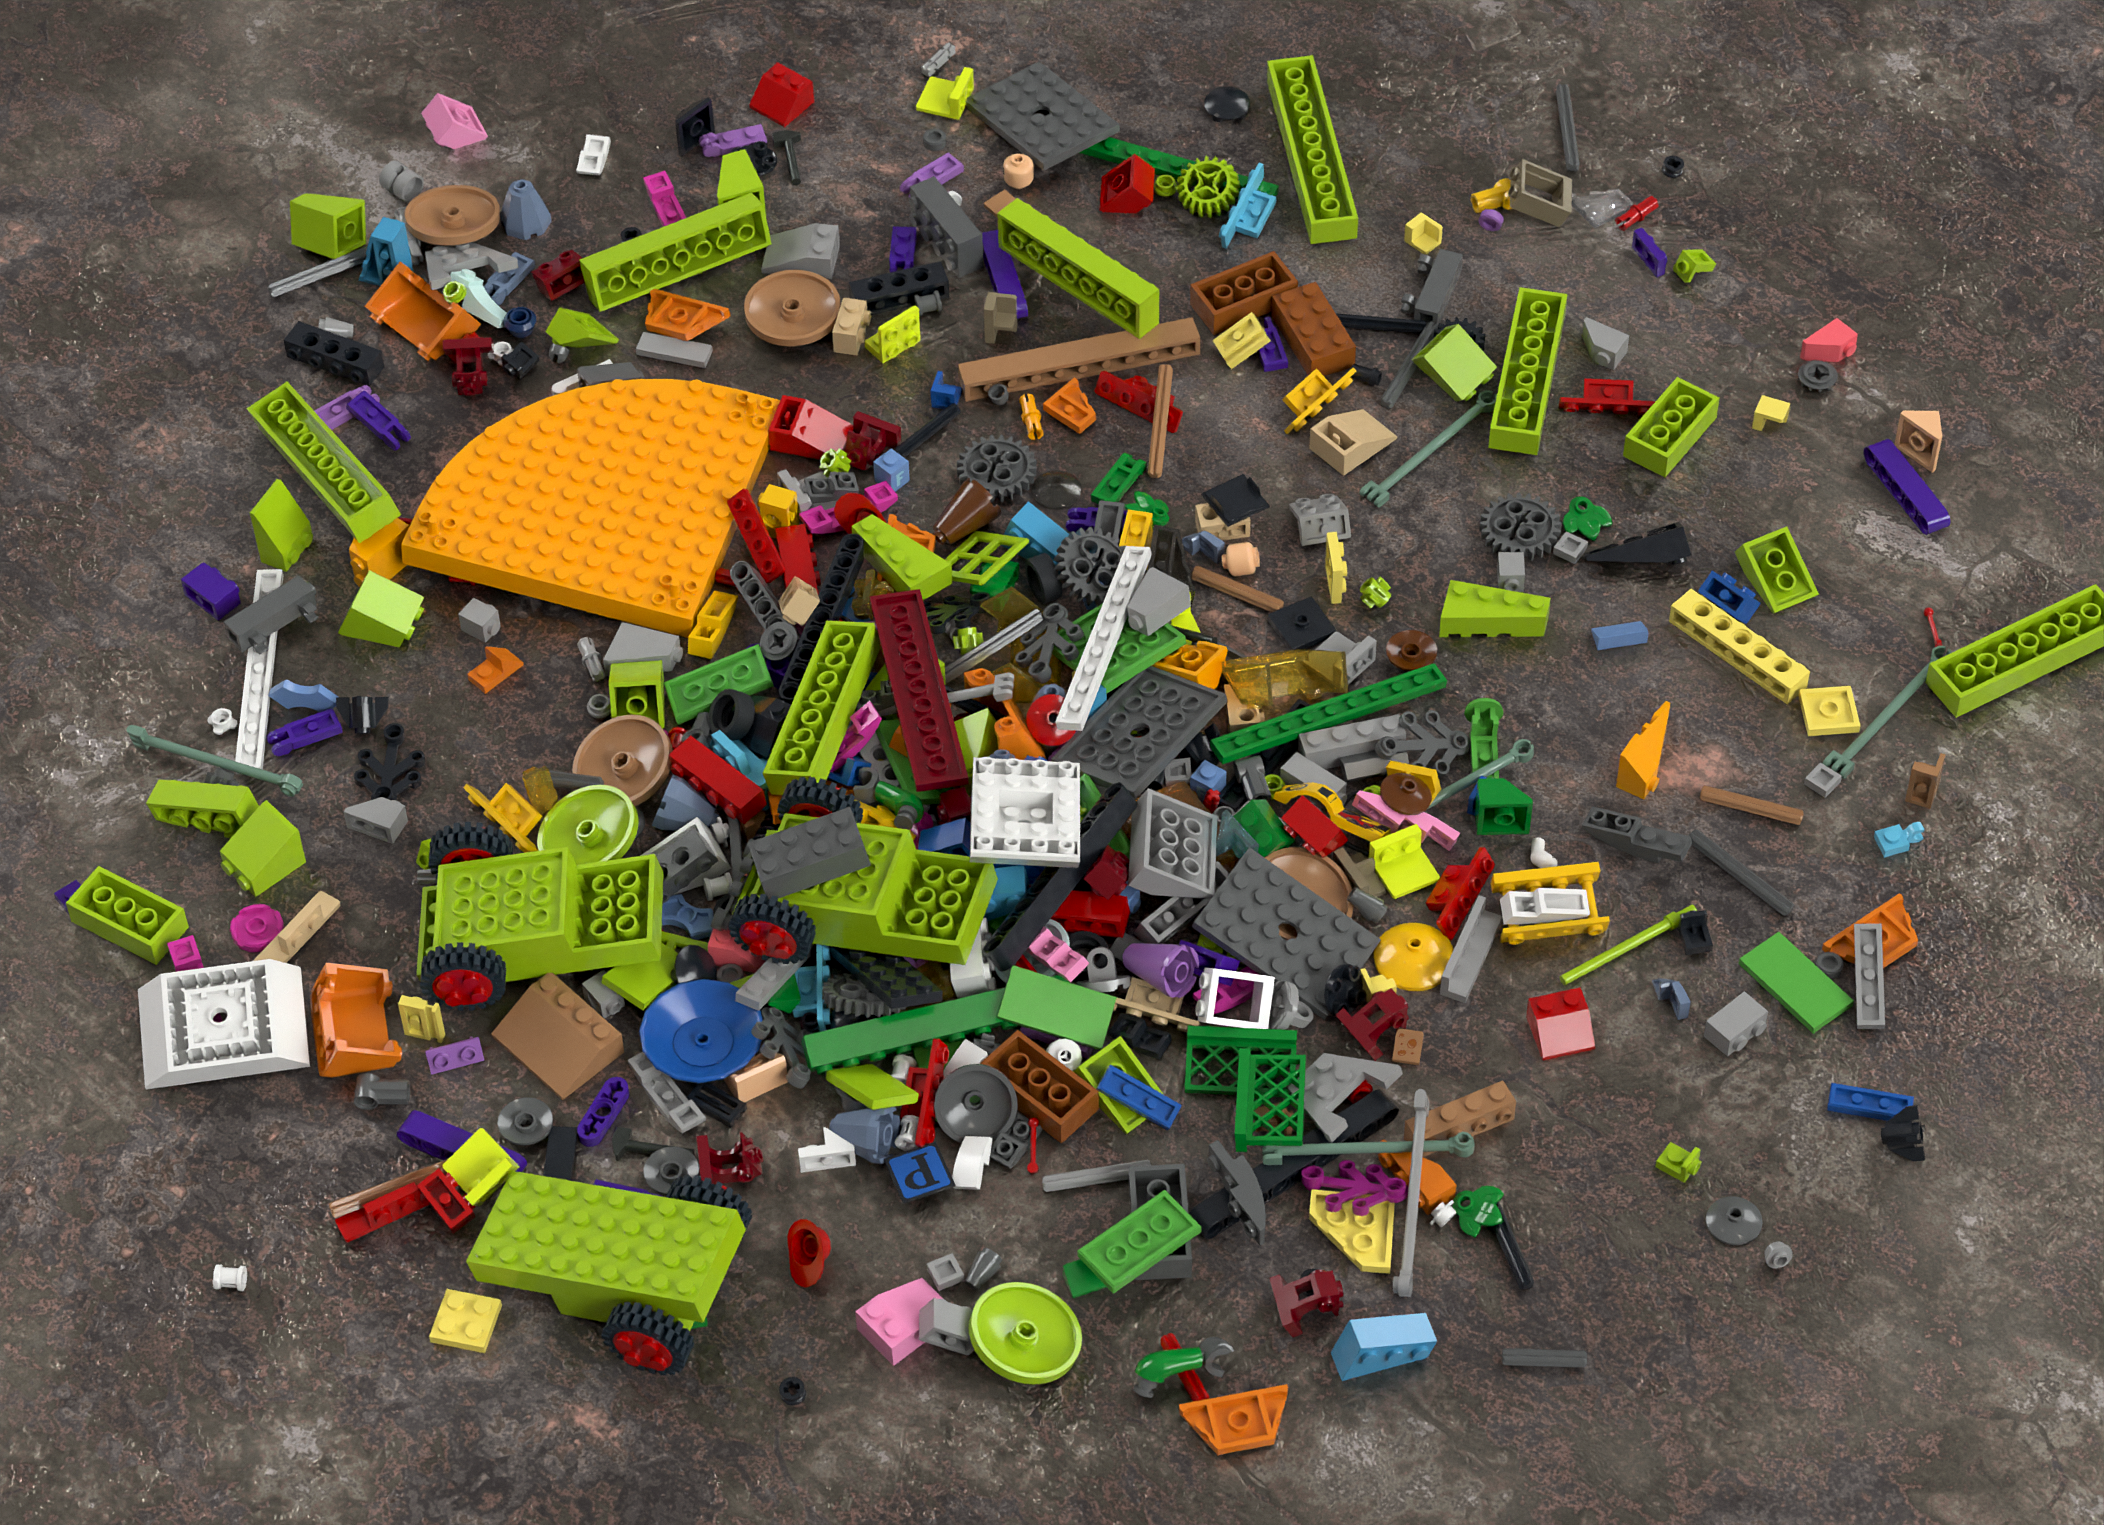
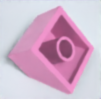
M439 93L434 96L421 113L426 121V126L434 136V141L442 147L447 146L457 149L485 140L488 137L471 106Z

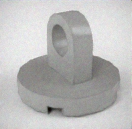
M1106 947L1094 948L1088 954L1087 961L1089 964L1087 969L1089 979L1076 982L1079 986L1101 993L1115 991L1120 985H1123V989L1131 986L1129 975L1117 976L1114 955ZM1103 953L1108 959L1106 967L1098 968L1094 964L1093 958L1095 954Z
M1277 981L1273 987L1268 1029L1286 1030L1289 1025L1299 1028L1307 1027L1314 1015L1306 1004L1299 1001V992L1296 985L1288 981Z

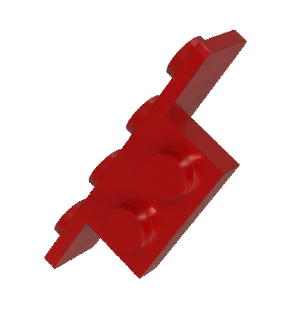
M1107 371L1100 372L1095 388L1096 394L1153 423L1157 386L1148 383V380L1142 376H1134L1122 380ZM1170 394L1167 431L1175 433L1180 424L1183 411L1172 406L1175 396Z
M1584 378L1583 398L1560 397L1558 408H1562L1566 412H1578L1579 409H1585L1590 413H1602L1603 410L1613 411L1614 414H1627L1628 411L1638 412L1639 415H1644L1656 401L1633 400L1634 380Z
M742 489L727 500V504L761 576L766 583L770 584L785 573L786 568L749 491Z
M1485 847L1478 849L1470 865H1447L1426 901L1430 911H1442L1436 924L1442 934L1449 940L1454 938L1495 867V863Z
M933 1039L928 1068L909 1067L906 1086L919 1093L918 1102L902 1105L900 1121L906 1115L919 1117L915 1145L917 1147L933 1143L935 1139L934 1122L936 1115L934 1100L936 1091L944 1079V1066L949 1059L948 1046L940 1039Z
M412 1182L364 1204L361 1209L335 1219V1223L345 1242H350L430 1204L421 1194L415 1182Z

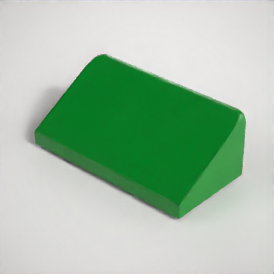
M795 973L769 999V1006L786 1013H792L801 1001Z
M1081 1259L1062 1266L1063 1278L1072 1298L1106 1287Z

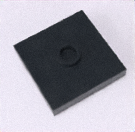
M1312 596L1267 614V621L1292 655L1327 640L1337 631Z

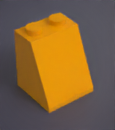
M396 518L392 523L384 526L361 543L355 538L353 539L349 547L350 563L353 568L354 581L359 587L369 570L390 580L407 566V564L402 563L401 544L409 529L407 523Z

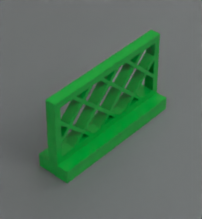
M1188 1026L1185 1093L1237 1095L1238 1075L1231 1068L1239 1062V1048H1250L1251 1051H1259L1262 1055H1276L1278 1052H1291V1055H1296L1297 1030ZM1192 1048H1203L1210 1055L1199 1063L1192 1056ZM1224 1049L1232 1050L1237 1055L1228 1064L1218 1056ZM1212 1059H1215L1223 1067L1214 1076L1204 1068ZM1192 1063H1193L1196 1067H1194V1068L1191 1070V1066H1192ZM1256 1064V1069L1259 1070L1264 1064ZM1289 1064L1284 1068L1287 1070L1290 1067V1074L1296 1071V1064ZM1199 1070L1209 1079L1203 1085H1191V1077ZM1228 1072L1236 1081L1231 1086H1222L1217 1079ZM1276 1073L1270 1080L1274 1081L1281 1074ZM1263 1083L1255 1090L1263 1096L1271 1088H1265L1267 1085ZM1282 1089V1090H1284L1287 1094H1289L1288 1089Z
M1239 1048L1235 1118L1236 1152H1247V1146L1303 1145L1306 1055H1251L1250 1048ZM1256 1064H1268L1272 1068L1263 1074L1256 1069ZM1289 1064H1300V1068L1292 1074L1284 1069ZM1276 1073H1280L1286 1079L1276 1085L1270 1078ZM1265 1083L1271 1090L1262 1096L1255 1089ZM1292 1083L1299 1090L1289 1095L1282 1089ZM1276 1094L1284 1099L1277 1106L1269 1101ZM1263 1104L1270 1111L1261 1117L1254 1110ZM1291 1104L1298 1111L1288 1117L1282 1110ZM1277 1115L1283 1122L1274 1128L1267 1121ZM1260 1126L1269 1131L1265 1136H1253V1132ZM1290 1126L1297 1132V1136H1284L1280 1132Z

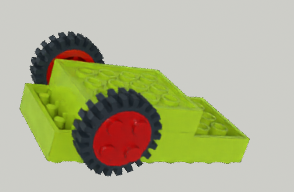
M800 777L799 781L794 779L791 783H788L777 809L778 817L782 820L778 831L767 830L765 837L851 807L871 866L781 898L772 895L771 899H768L754 863L729 922L728 929L731 930V937H735L734 941L737 944L743 943L741 948L745 951L749 949L751 955L755 957L762 955L761 959L767 961L768 957L772 958V963L777 964L780 959L783 964H789L790 961L793 964L798 963V960L802 961L808 955L812 944L966 965L998 880L993 863L970 862L969 856L917 850L908 829L861 823L863 808H859L860 802L854 801L855 796L852 793L845 795L847 790L843 787H836L837 784L831 782L829 786L826 785L825 779L820 778L818 783L815 777H809L808 781L805 777Z
M459 822L454 823L453 829L447 825L443 831L439 829L436 832V836H432L429 868H431L432 875L436 874V879L438 880L436 886L423 887L416 974L420 981L422 993L424 996L428 995L427 999L429 1001L436 1000L439 1006L446 1003L447 1009L458 1006L457 1010L463 1011L464 1006H468L469 1011L475 1010L476 1005L483 1009L486 1008V1003L493 1005L495 1004V999L499 1001L502 998V994L504 995L505 983L508 981L543 977L547 973L557 975L661 960L664 872L655 854L581 865L576 864L568 846L513 854L512 841H509L507 834L503 835V831L500 829L493 832L494 826L488 824L485 828L483 823L477 822L476 827H471V822H465V827H461Z
M511 1171L466 1262L476 1281L551 1294L561 1314L606 1322L602 1331V1339H605L604 1344L605 1346H610L609 1350L612 1353H618L617 1358L620 1360L624 1359L626 1364L630 1366H638V1369L642 1371L648 1368L649 1373L656 1374V1371H658L660 1375L666 1376L667 1373L675 1375V1372L679 1373L684 1368L694 1346L693 1336L689 1335L694 1321L704 1322L740 1241H742L750 1224L752 1211L751 1208H747L749 1204L746 1201H741L742 1196L740 1194L732 1195L733 1189L730 1187L727 1188L718 1181L716 1185L712 1184V1179L707 1177L702 1181L701 1177L694 1175L693 1179L690 1175H685L684 1178L678 1177L677 1180L672 1182L666 1197Z

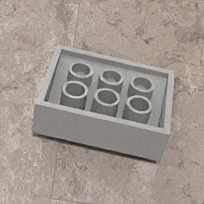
M1148 788L1138 799L1137 807L1132 813L1128 886L1150 895L1212 898L1215 892L1217 816Z

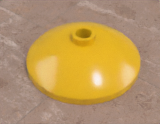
M1403 923L1388 929L1380 936L1381 941L1374 949V964L1380 975L1382 974L1386 979L1393 978L1397 988L1407 991L1429 990L1441 984L1442 974L1454 950L1449 939L1441 931L1422 923Z

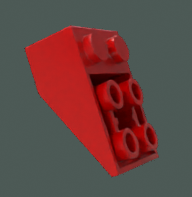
M782 395L768 429L770 450L821 460L822 455L830 451L831 448L836 452L839 448L843 450L847 442L848 431H854V426L807 399Z

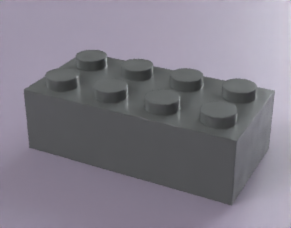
M933 176L910 186V197L908 199L911 206L910 221L914 227L921 231L924 240L931 243L937 256H941L944 259L947 268L953 271L958 278L983 268L982 233L936 177Z
M851 807L748 843L762 887L768 899H771L772 895L781 898L871 866Z
M1185 1164L1129 1167L1131 1213L1164 1190L1188 1213ZM1191 1239L1139 1275L1135 1280L1192 1277Z

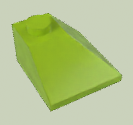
M560 307L545 331L553 338L552 342L563 347L579 348L617 344L619 341L616 336L590 314Z

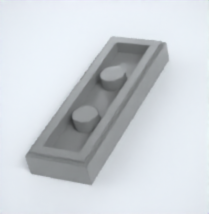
M643 332L636 347V355L701 368L706 367L713 351L712 345L684 341Z

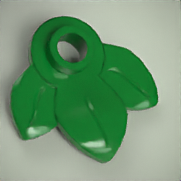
M1134 492L1136 503L1125 504L1124 506L1127 511L1135 510L1153 513L1152 528L1162 529L1169 522V508L1166 503L1160 499L1154 500L1151 495L1145 492Z
M1582 496L1571 500L1569 512L1563 518L1565 532L1574 533L1579 530L1591 541L1596 540L1601 526L1608 527L1612 525V518L1607 510L1601 506L1593 505L1588 498ZM1578 505L1583 506L1585 510H1581Z
M1481 1186L1474 1192L1466 1190L1454 1197L1452 1206L1459 1216V1226L1465 1234L1476 1238L1481 1225L1493 1226L1503 1222L1501 1212L1496 1205L1504 1196L1503 1191L1494 1186ZM1465 1200L1471 1201L1468 1206H1461Z

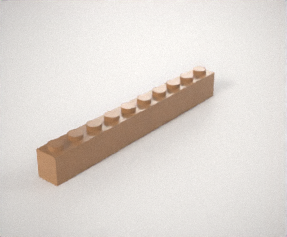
M1193 317L1158 324L1140 339L1128 331H1121L958 364V381L966 402L989 397L988 391L995 384L1005 385L1008 393L1070 381L1073 378L1080 379L1100 375L1102 371L1110 373L1199 355L1200 336Z

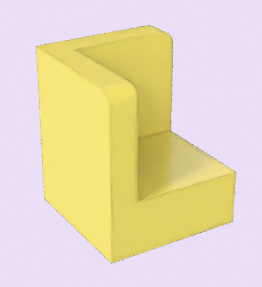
M1421 212L1405 224L1404 241L1427 255L1441 244L1442 226Z
M1762 395L1754 413L1752 429L1762 431L1767 419L1786 423L1790 403Z
M1365 968L1360 969L1367 1003L1379 991L1385 992L1392 988L1396 993L1397 986L1393 978L1386 979L1382 974L1370 978Z

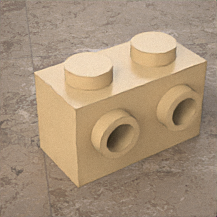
M843 298L832 332L834 352L858 355L860 345L865 340L866 326H869L871 320V311H867V301Z

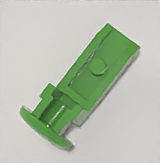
M1479 698L1468 703L1465 708V718L1471 722L1469 736L1472 773L1498 759L1497 732L1499 720L1503 716V708L1494 699ZM1499 770L1487 776V778H1499Z

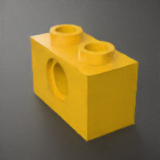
M769 484L765 492L760 493L757 506L760 507V516L770 537L776 538L775 528L799 525L797 492Z

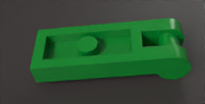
M1124 452L1091 493V501L1099 504V501L1119 502L1139 475L1145 472L1147 462L1141 459L1135 460L1132 458V455Z

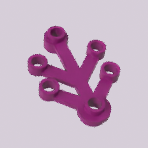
M1341 1161L1339 1163V1175L1351 1180L1324 1176L1323 1169L1318 1166H1308L1302 1170V1184L1309 1191L1311 1189L1319 1190L1322 1186L1345 1190L1325 1197V1209L1329 1212H1338L1342 1209V1203L1367 1193L1373 1195L1366 1198H1357L1352 1202V1212L1356 1216L1367 1215L1369 1207L1384 1201L1399 1203L1408 1197V1186L1405 1181L1400 1178H1389L1378 1164H1371L1366 1167L1365 1178L1355 1167L1353 1161Z

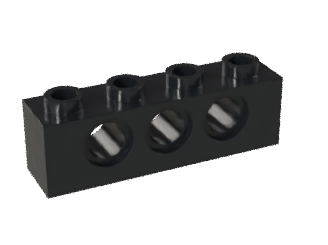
M941 261L849 282L850 299L867 301V311H871V315L914 306V295L919 297L930 295L938 290L940 299L950 297L949 280Z
M301 321L296 323L283 340L286 355L292 360L301 361L314 368L323 369L334 375L342 376L367 386H371L385 367L381 350Z

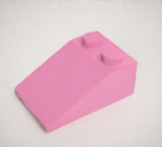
M923 1278L917 1279L875 1296L855 1311L857 1330L894 1366L925 1343L919 1340V1310L933 1298H943Z

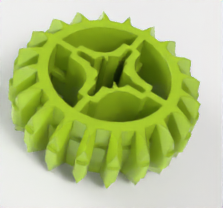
M1207 156L1201 162L1196 158L1195 165L1188 162V170L1182 169V176L1178 177L1177 182L1179 185L1176 187L1177 193H1179V201L1183 202L1185 210L1189 209L1192 215L1198 212L1201 218L1207 213L1210 219L1212 213L1216 212L1220 216L1222 209L1229 211L1228 204L1235 205V198L1239 196L1238 189H1240L1239 177L1237 172H1234V167L1231 164L1227 165L1225 159L1219 162L1216 156L1212 161H1209ZM1197 180L1198 184L1194 187L1195 190L1190 193L1192 184ZM1226 181V187L1224 191L1220 194L1219 189L1222 187V184Z

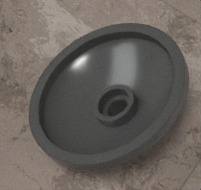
M983 1064L965 1065L950 1072L940 1083L934 1100L935 1115L942 1130L949 1137L960 1143L963 1142L965 1136L991 1137L993 1142L1001 1132L1006 1133L1014 1122L1017 1113L1016 1092L1010 1080L999 1070ZM976 1095L980 1097V1100L977 1103H972L970 1098Z

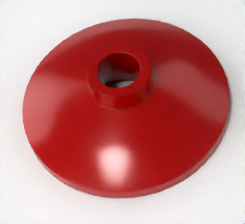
M1048 694L1039 697L1031 704L1027 712L1026 724L1028 731L1036 741L1046 746L1062 745L1069 741L1076 732L1075 730H1058L1056 723H1052L1049 720V715L1055 714L1058 717L1065 699L1060 695Z

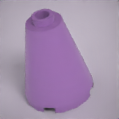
M1133 943L1123 953V963L1126 969L1168 997L1181 998L1185 996L1196 981L1197 977L1193 976V971L1195 967L1199 968L1198 955L1193 948L1187 945Z

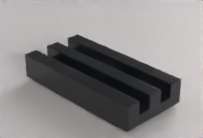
M708 1082L698 1083L686 1097L689 1101L692 1100L701 1112L730 1128L733 1127L735 1119L738 1121L741 1117L740 1113H744L747 1110L746 1103ZM703 1090V1091H705V1092L711 1094L712 1096H714V1097H716V1098L722 1100L723 1102H725V1103L731 1105V1106L734 1107L735 1109L733 1110V1109L727 1107L726 1105L722 1104L721 1101L715 1099L714 1097L711 1098V1097L707 1096L706 1094H704V1093H702V1092H700V1091Z

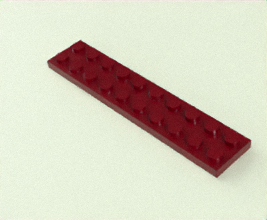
M920 589L870 596L873 619L916 792L968 785V774Z

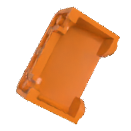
M401 261L365 305L372 312L369 317L380 325L383 322L418 347L417 353L427 361L431 358L436 360L445 354L443 340L461 339L466 333L476 332L481 325L479 321L457 303H447L442 293L436 289L431 290L430 284L412 272Z
M978 668L964 672L965 689L994 684L995 676L986 669ZM993 694L972 698L1008 716L999 719L994 725V731L998 738V750H1008L1019 760H1024L1027 755L1035 758L1041 756L1046 759V755L1039 742L1028 731L1026 719L1019 706L1012 698L998 702Z
M325 963L310 994L318 1071L321 1077L333 1078L394 1067L397 1062H400L402 1048L396 1040H389L384 1010V1002L387 997L391 996L393 989L392 981H389L388 969Z

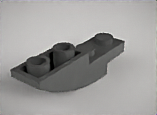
M1593 806L1582 824V829L1602 842L1625 853L1658 864L1661 858L1682 862L1692 845L1691 836L1644 826L1639 817Z
M1217 1140L1209 1144L1208 1165L1213 1172L1219 1173L1224 1187L1230 1192L1228 1208L1231 1214L1241 1220L1248 1237L1254 1238L1259 1246L1265 1243L1266 1214L1258 1180L1243 1155L1233 1160L1220 1141Z

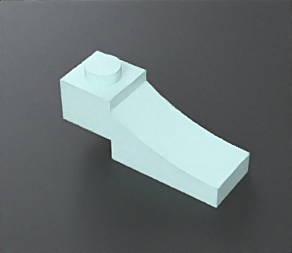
M468 269L451 272V280L464 284L467 289L462 308L497 328H505L504 317L507 313L490 298L482 285L484 280L476 277V273Z

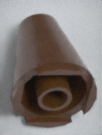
M967 478L962 483L933 525L934 532L932 534L936 536V540L940 544L950 545L1001 516L1002 512L999 505L993 506L990 501L993 498L992 495L976 480L973 479L970 482V478Z

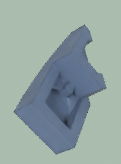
M1207 531L1183 537L1178 541V544L1192 556L1200 550L1216 564L1222 561V554L1225 553V542Z
M1662 978L1652 980L1658 999H1670L1677 1020L1688 1018L1691 1002L1680 982Z

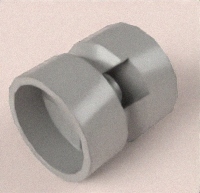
M394 160L382 169L379 183L383 188L394 193L404 202L409 203L421 194L424 179L413 170H409L401 162Z

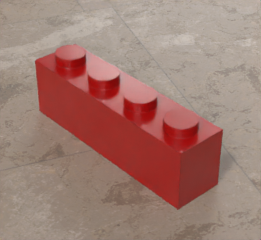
M805 524L775 528L778 554L786 568V572L782 574L785 590L794 576L814 587L819 594L820 590H818L817 586H821L819 571H814V567H817L815 552H810V548H814L812 534H807Z
M691 735L668 754L672 765L670 766L672 773L685 779L697 792L701 791L705 794L713 805L721 806L730 818H737L740 822L746 824L767 805L764 791L761 787Z
M1072 890L1051 919L1060 923L1067 932L1089 931L1102 936L1123 938L1130 909L1127 896H1116L1113 894L1107 900L1104 896L1099 897L1093 891Z

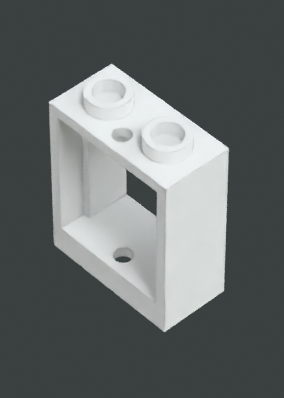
M1204 968V973L1201 974L1199 980V987L1202 991L1201 998L1196 1004L1197 1021L1241 1028L1268 1029L1275 977ZM1219 976L1255 981L1249 1022L1214 1017Z

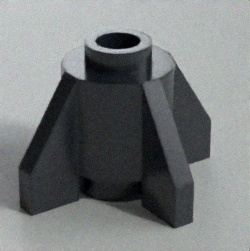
M336 697V708L348 727L355 729L356 734H368L370 729L377 727L389 708V697H375V703H373V697H352V703H350V697Z
M1215 723L1206 728L1205 732H1199L1179 753L1180 758H1190L1191 767L1197 769L1204 760L1216 766L1220 762L1210 748L1211 739L1220 737V731Z
M1918 1105L1906 1106L1886 1122L1885 1128H1881L1883 1145L1887 1144L1889 1150L1914 1162L1926 1160L1924 1146H1917V1144H1923V1133L1926 1130L1925 1125H1922L1921 1122H1914V1120L1920 1119Z

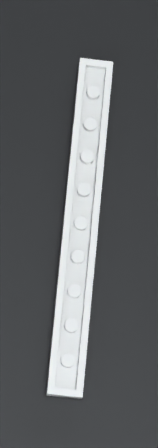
M1125 547L1056 719L1058 730H1083L1127 619V606L1138 589L1151 558L1150 547Z
M282 569L257 570L253 603L283 585L284 575ZM278 630L266 637L267 641L264 644L268 647V650L261 655L255 651L253 646L248 648L235 761L262 770L270 706L268 694L272 687Z

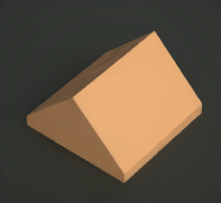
M1939 411L1901 412L1894 445L1901 452L1933 473L1936 470L1942 441Z
M760 1053L755 1055L744 1068L726 1077L724 1081L735 1098L743 1102L749 1101L788 1082L786 1079L787 1067L785 1057L777 1053L773 1059H769Z

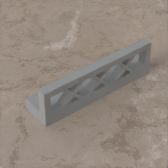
M1478 895L1441 977L1440 995L1466 1003L1502 923L1503 916L1485 910L1486 897Z

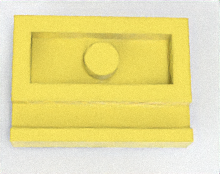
M1252 312L1213 340L1231 369L1271 341Z
M402 995L398 1002L404 1034L425 1040L437 1038V1041L442 1043L445 1037V1030L439 1003H435L432 1006L428 1005L426 1000L419 997Z

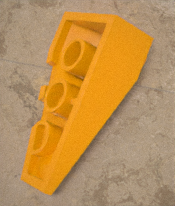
M1198 641L1196 645H1183L1151 666L1215 689L1218 686L1228 650L1226 646L1207 641Z
M1665 701L1653 714L1650 724L1646 722L1642 726L1641 734L1636 733L1620 754L1616 787L1643 800L1650 791H1655L1659 783L1657 774L1671 704L1668 701Z

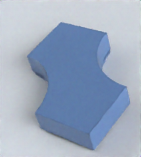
M284 680L270 689L268 694L269 697L287 709L307 707L318 712L336 707V697H338L321 684L302 686L289 680Z
M682 894L671 896L667 902L662 904V926L673 925L680 927L690 935L691 939L695 940L711 937L713 928H711L713 910L711 908L700 909L693 907L684 900Z

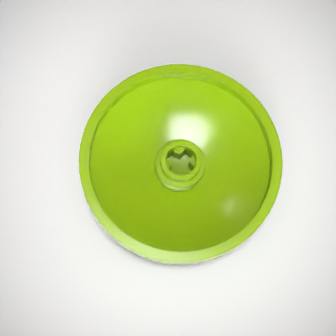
M591 785L575 790L559 800L544 817L538 832V851L568 846L577 865L621 859L631 847L637 834L639 824L637 810L629 797L623 791L613 786Z
M1010 1282L989 1289L978 1299L969 1320L970 1340L979 1358L997 1374L1019 1383L1043 1384L1062 1377L1072 1368L1082 1345L1081 1328L1071 1308L1056 1294L1030 1283Z

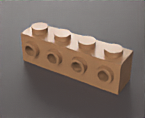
M1502 1080L1429 1111V1116L1426 1117L1424 1141L1449 1140V1138H1454L1460 1132H1467L1473 1137L1512 1121L1515 1117L1516 1100ZM1415 1117L1405 1121V1141H1413ZM1423 1152V1157L1435 1152Z

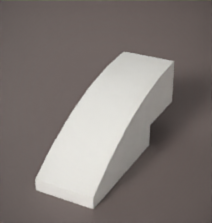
M1537 888L1534 892L1509 891L1500 899L1504 924L1549 923L1588 917L1590 915L1587 893L1583 889Z

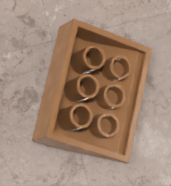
M553 973L545 974L532 984L491 1033L492 1037L562 1101L624 1053L622 1034Z

